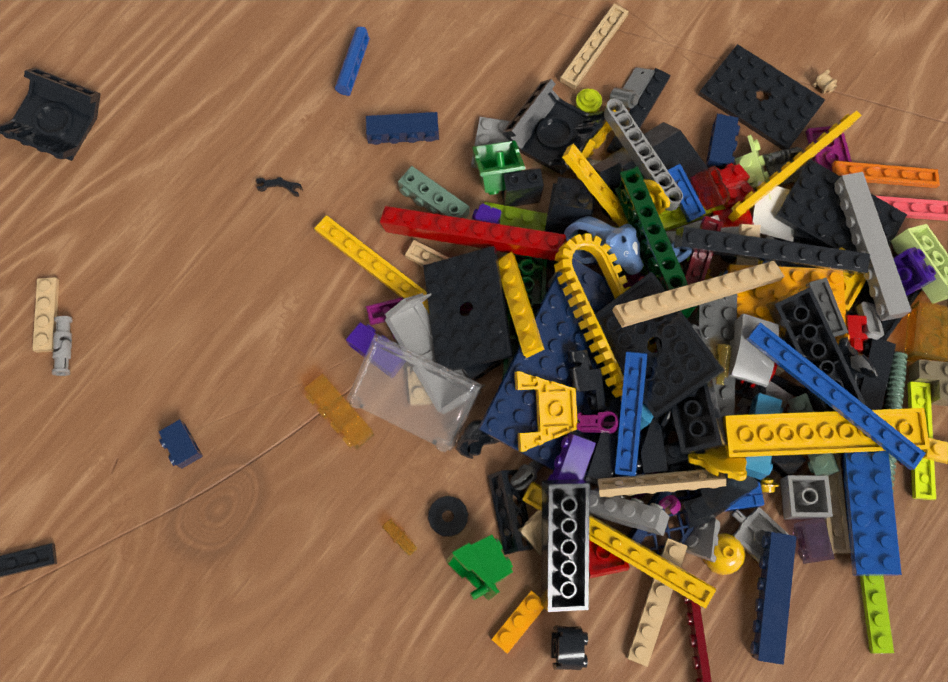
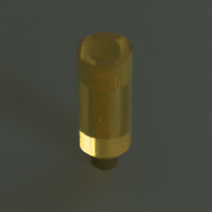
M717 344L715 357L725 370L716 376V385H724V379L728 378L731 345Z

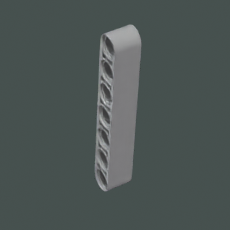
M610 99L604 112L606 121L635 165L639 167L643 177L653 180L658 184L662 182L666 185H660L666 196L676 200H670V207L666 210H676L683 198L682 191L624 104L619 99Z

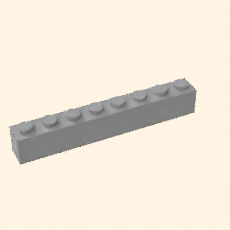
M864 173L842 175L834 183L835 192L840 198V207L844 211L846 225L850 228L852 242L856 246L857 252L870 254L868 273L863 274L868 282L869 292L876 306V313L881 321L902 318L911 312V308Z

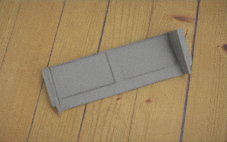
M422 293L400 301L385 314L387 317L385 321L411 364L413 363V369L438 412L442 411L444 415L480 394V389L485 384L473 389L462 369L444 374L437 373L430 315L422 303L431 296V293L427 295Z

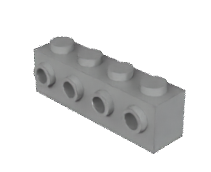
M595 488L594 491L590 490L589 514L591 516L664 536L670 517L662 510L663 507L654 503H651L650 506L645 505L639 499L632 498L630 501L622 495L600 497L598 488Z

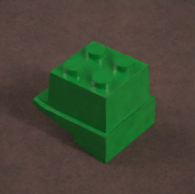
M516 140L472 147L474 164L479 171L481 186L485 193L489 195L498 194L499 191L505 190L504 174L525 170Z
M493 535L473 544L468 543L453 551L446 560L447 564L462 579L466 578L476 588L470 592L472 600L482 595L487 600L492 599L500 592L496 584L513 573V565L510 559L504 556L501 551L503 548L498 538H494Z

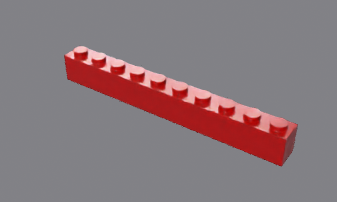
M389 206L384 207L380 224L387 233L482 249L495 246L496 250L500 252H512L513 254L554 261L556 253L559 252L558 249L567 242L566 235Z

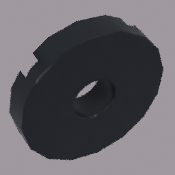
M444 496L432 503L428 520L435 533L443 537H452L464 530L468 522V512L460 499ZM446 511H451L454 514V519L450 522H446L442 518L443 513Z

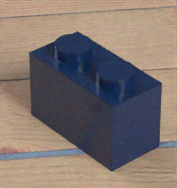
M180 419L159 431L161 436L159 441L164 449H168L170 453L168 458L173 466L176 465L183 469L203 457L186 424Z

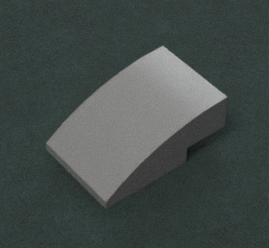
M742 314L735 320L734 339L730 341V377L766 387L769 384L775 362L747 341L746 338L760 322L779 336V324Z

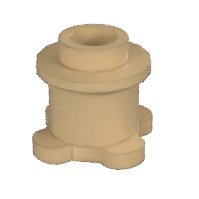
M829 69L819 75L813 84L814 87L818 85L823 90V94L826 92L831 93L837 87V80H833L828 75L830 73Z

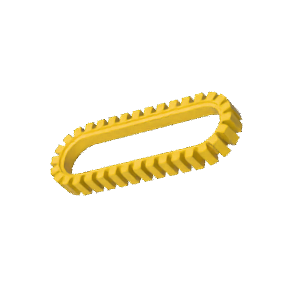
M584 233L582 236L578 234L558 249L559 252L555 256V261H558L554 265L555 272H562V275L557 279L560 285L567 283L568 286L562 290L565 296L572 294L573 297L568 300L570 307L577 305L578 309L573 311L575 318L582 316L583 321L578 324L581 330L588 328L589 332L583 335L586 341L593 339L594 343L589 345L591 352L598 350L600 355L594 357L597 364L604 363L605 366L600 368L602 376L609 373L610 378L606 379L605 382L608 387L612 385L616 387L612 394L617 398L622 396L624 376L574 271L572 256L575 250L588 251L596 258L615 299L630 287L624 289L623 285L628 281L625 275L622 277L618 276V273L623 271L620 264L616 266L612 264L617 260L615 253L607 254L611 247L606 245V243L600 246L602 239L598 236L592 238L591 234ZM648 341V350L652 353L657 351L656 343L651 345Z

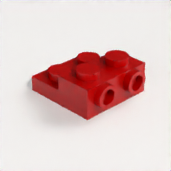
M730 163L722 170L719 168L712 170L706 182L726 209L732 208L739 201L743 203L745 201L744 198L751 191L755 193V190L747 182L750 176L740 164L734 165Z

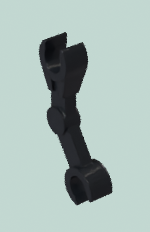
M281 177L273 180L256 179L257 184H264L263 186L256 187L260 192L267 190L269 187L278 186L287 189L293 196L299 197V193L294 190L299 188L303 191L301 184L287 182Z

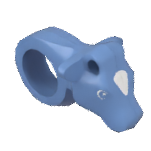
M586 216L574 221L566 228L564 235H566L567 241L578 235L579 229L586 230L593 237L598 236L601 238L600 246L606 243V245L611 247L607 254L615 253L617 260L614 263L620 264L628 275L638 274L642 270L644 264L640 258V243L636 237V229L632 225L624 224L619 228H615L597 218ZM575 250L572 258L580 261L582 264H598L596 258L585 250Z

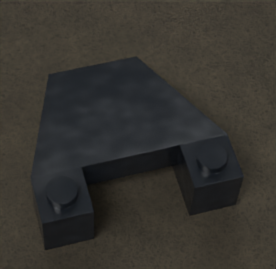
M679 441L664 445L668 468L666 473L685 467L688 468V471L705 469L702 466L689 463V454H682ZM704 450V451L695 452V453H696V454H705V450ZM724 473L726 486L697 489L699 497L683 502L681 508L688 529L709 523L759 486L756 478L747 476L745 480L737 481L728 478V473Z

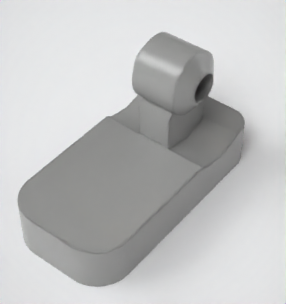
M862 302L856 307L859 316H867V324L862 326V333H865L868 339L878 340L884 335L879 315H877L875 310L876 306L872 303Z

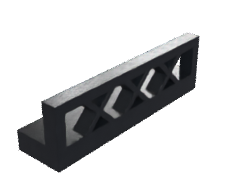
M501 470L488 475L504 555L534 549L527 540V546H523L522 534L519 532V529L529 520L526 504L522 500L524 497L523 490H516L509 483L508 475L513 476L518 470ZM513 495L517 498V505L513 502ZM518 515H519V516L521 517V519H522V524H521V525L518 523V520H517V516H518Z

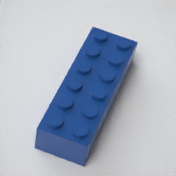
M887 451L841 453L852 575H902L889 453Z

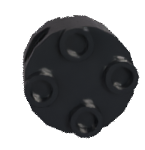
M555 625L553 629L556 632H552L551 658L556 659V663H552L554 670H581L582 668H587L588 658L584 653L585 645H588V633L583 632L581 626L567 627Z

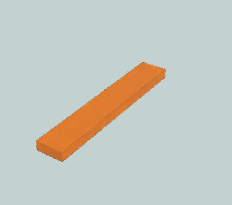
M834 161L832 163V172L842 176L863 172L867 183L937 188L940 186L938 169Z

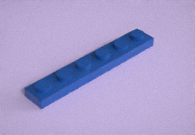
M626 351L615 474L636 476L648 353Z

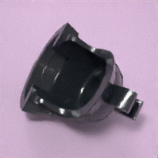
M477 419L465 428L456 449L460 455L473 459V455L478 456L481 454L484 445L495 444L500 441L478 430L482 420Z

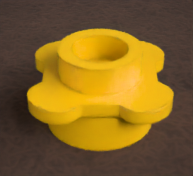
M763 478L759 481L762 492L773 493L775 492V487H779V484H776L774 479Z

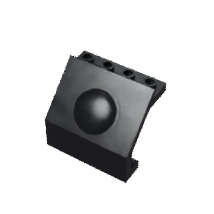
M36 67L25 70L24 77L30 79L28 94L13 119L0 124V134L4 135L5 138L17 140L22 145L37 148L40 152L49 153L57 159L73 161L97 120L101 93Z
M552 79L540 82L502 133L509 141L516 140L520 153L563 175L566 170L571 168L562 158L567 147L574 143L582 153L588 141L603 126L605 117L604 111L586 113L560 99L553 91V87L556 84Z
M663 122L644 134L667 170L681 164L695 193L708 186L706 182L711 171L680 129ZM624 147L607 157H612L619 161L623 166V171L637 167ZM659 182L660 185L666 186L664 183ZM669 197L671 201H676L674 198Z

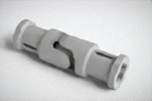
M56 316L54 318L56 332L53 335L54 349L52 358L54 359V369L52 374L67 376L70 375V370L68 369L72 346L70 323L73 322V319L69 316Z

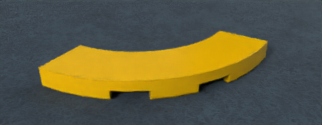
M607 121L600 131L588 141L582 152L585 158L591 157L594 154L592 150L599 149L606 140V135L612 131Z

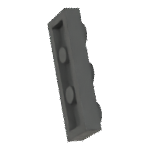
M827 277L806 284V287L811 286L834 337L848 333Z

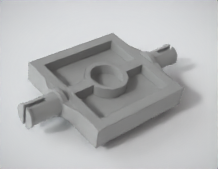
M756 507L747 517L738 509L732 513V516L740 522L739 528L732 536L741 542L744 550L758 563L760 557L763 556L764 548H762L761 542L766 531L788 534L760 507Z

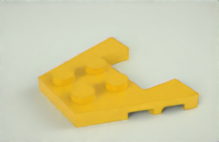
M515 372V390L534 389L536 391L538 424L537 432L518 433L519 452H525L544 442L577 430L575 388L547 381L537 376H531L524 372Z

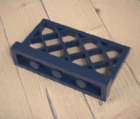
M687 489L685 496L676 498L678 500L685 498L691 500V497L699 495L697 490ZM656 492L647 505L650 506L651 503L659 504V501L669 495L676 497V492ZM678 511L674 515L670 513L668 514L669 516L677 515L679 526L669 528L667 523L665 529L667 538L671 539L670 531L680 529L681 538L677 542L684 544L693 528L688 529L687 525H682L680 515L682 511ZM632 528L627 536L641 544L645 537L652 535L654 547L648 549L655 550L656 554L660 555L659 549L664 548V545L658 546L656 534L651 532L648 533L647 531Z

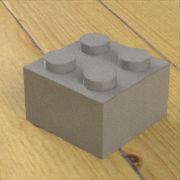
M788 475L780 479L784 519L824 520L833 517L828 476Z

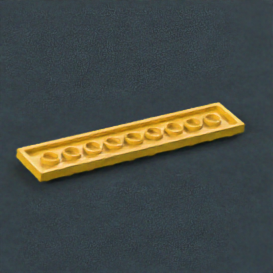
M924 408L872 410L921 450L930 449ZM837 411L723 416L727 445H725L727 458L886 451Z

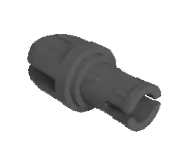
M534 460L528 465L523 464L511 478V484L514 485L513 488L522 490L531 482H534L537 479V472L543 465Z

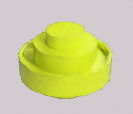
M583 89L578 93L576 98L577 108L586 113H595L601 108L602 97L598 91Z

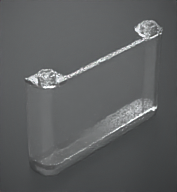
M376 334L373 336L347 396V401H349L350 406L358 409L362 408L436 445L438 450L446 452L454 448L482 385Z

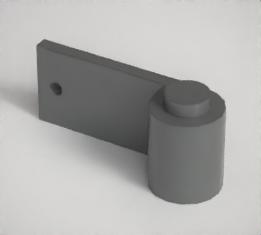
M636 67L623 89L615 87L612 90L610 99H619L626 108L632 109L637 105L640 96L654 75V70Z

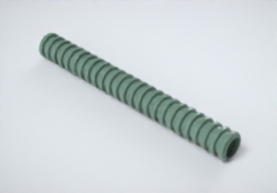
M894 352L886 387V398L884 399L886 404H884L883 408L902 409L903 400L901 399L904 397L902 393H904L903 387H905L903 382H905L904 376H906L905 370L907 368L905 365L907 364L906 359H908V355L903 352ZM889 454L891 481H895L893 475H895L894 469H896V465L894 463H897V459Z

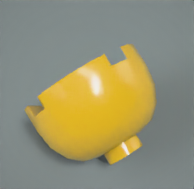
M726 533L718 534V545L714 546L715 563L703 559V561L713 573L729 575L738 571L743 565L745 559L744 547L734 536Z

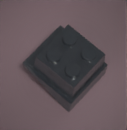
M558 177L557 184L553 183L545 232L564 234L566 228L574 221L586 216L593 217L595 197L588 191V188L581 180ZM579 229L578 234L581 236L584 233L590 234L586 230Z

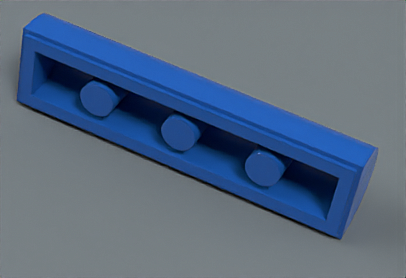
M366 27L355 28L335 85V90L342 95H351L370 39Z

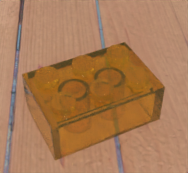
M919 300L910 307L911 312L908 313L904 351L908 355L906 360L909 362H916L919 359L948 362V307Z

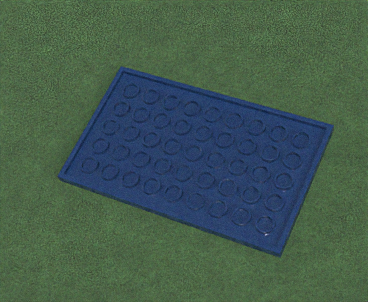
M572 258L574 271L594 314H596L615 299L606 278ZM562 272L556 273L534 317L545 350L526 358L523 355L521 346H519L478 430L518 452V433L537 432L538 424L536 391L534 389L515 390V372H524L531 376H537L547 381L572 387L569 368L574 367L575 364L568 362V352L588 350V356L592 365L590 370L603 367V362L597 364L594 358L600 355L598 350L591 352L589 345L594 343L593 339L586 341L583 335L589 332L588 328L581 330L578 324L583 321L582 316L575 318L573 311L578 309L577 305L570 307L568 300L573 297L572 294L565 296L562 290L568 286L567 283L560 285L557 279L562 275ZM602 377L605 402L608 399L620 401L622 396L616 398L612 394L613 390L604 383L605 380ZM588 391L576 392L577 418L580 412L583 415H598V412H600V410H591V407L588 405ZM577 429L570 433L591 441L594 439L596 432L583 433ZM567 434L520 453L554 471V461L560 455L562 450L561 442Z

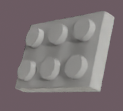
M480 117L475 146L509 141L502 132L511 121ZM472 157L471 167L477 168L474 164V157Z

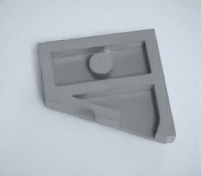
M714 518L709 523L694 527L684 545H687L686 552L715 563L714 546L718 545L720 522Z

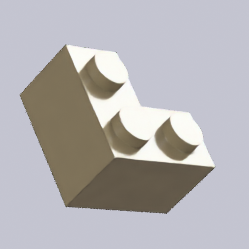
M919 359L909 365V382L930 383L931 405L948 406V362Z

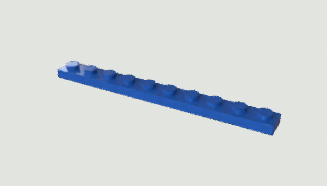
M761 322L758 323L746 338L747 341L908 469L914 470L926 454L924 451Z

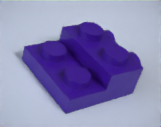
M916 247L909 248L893 258L906 296L936 280L934 277L936 272L932 266H927L923 260L925 259V254L922 250L916 249Z

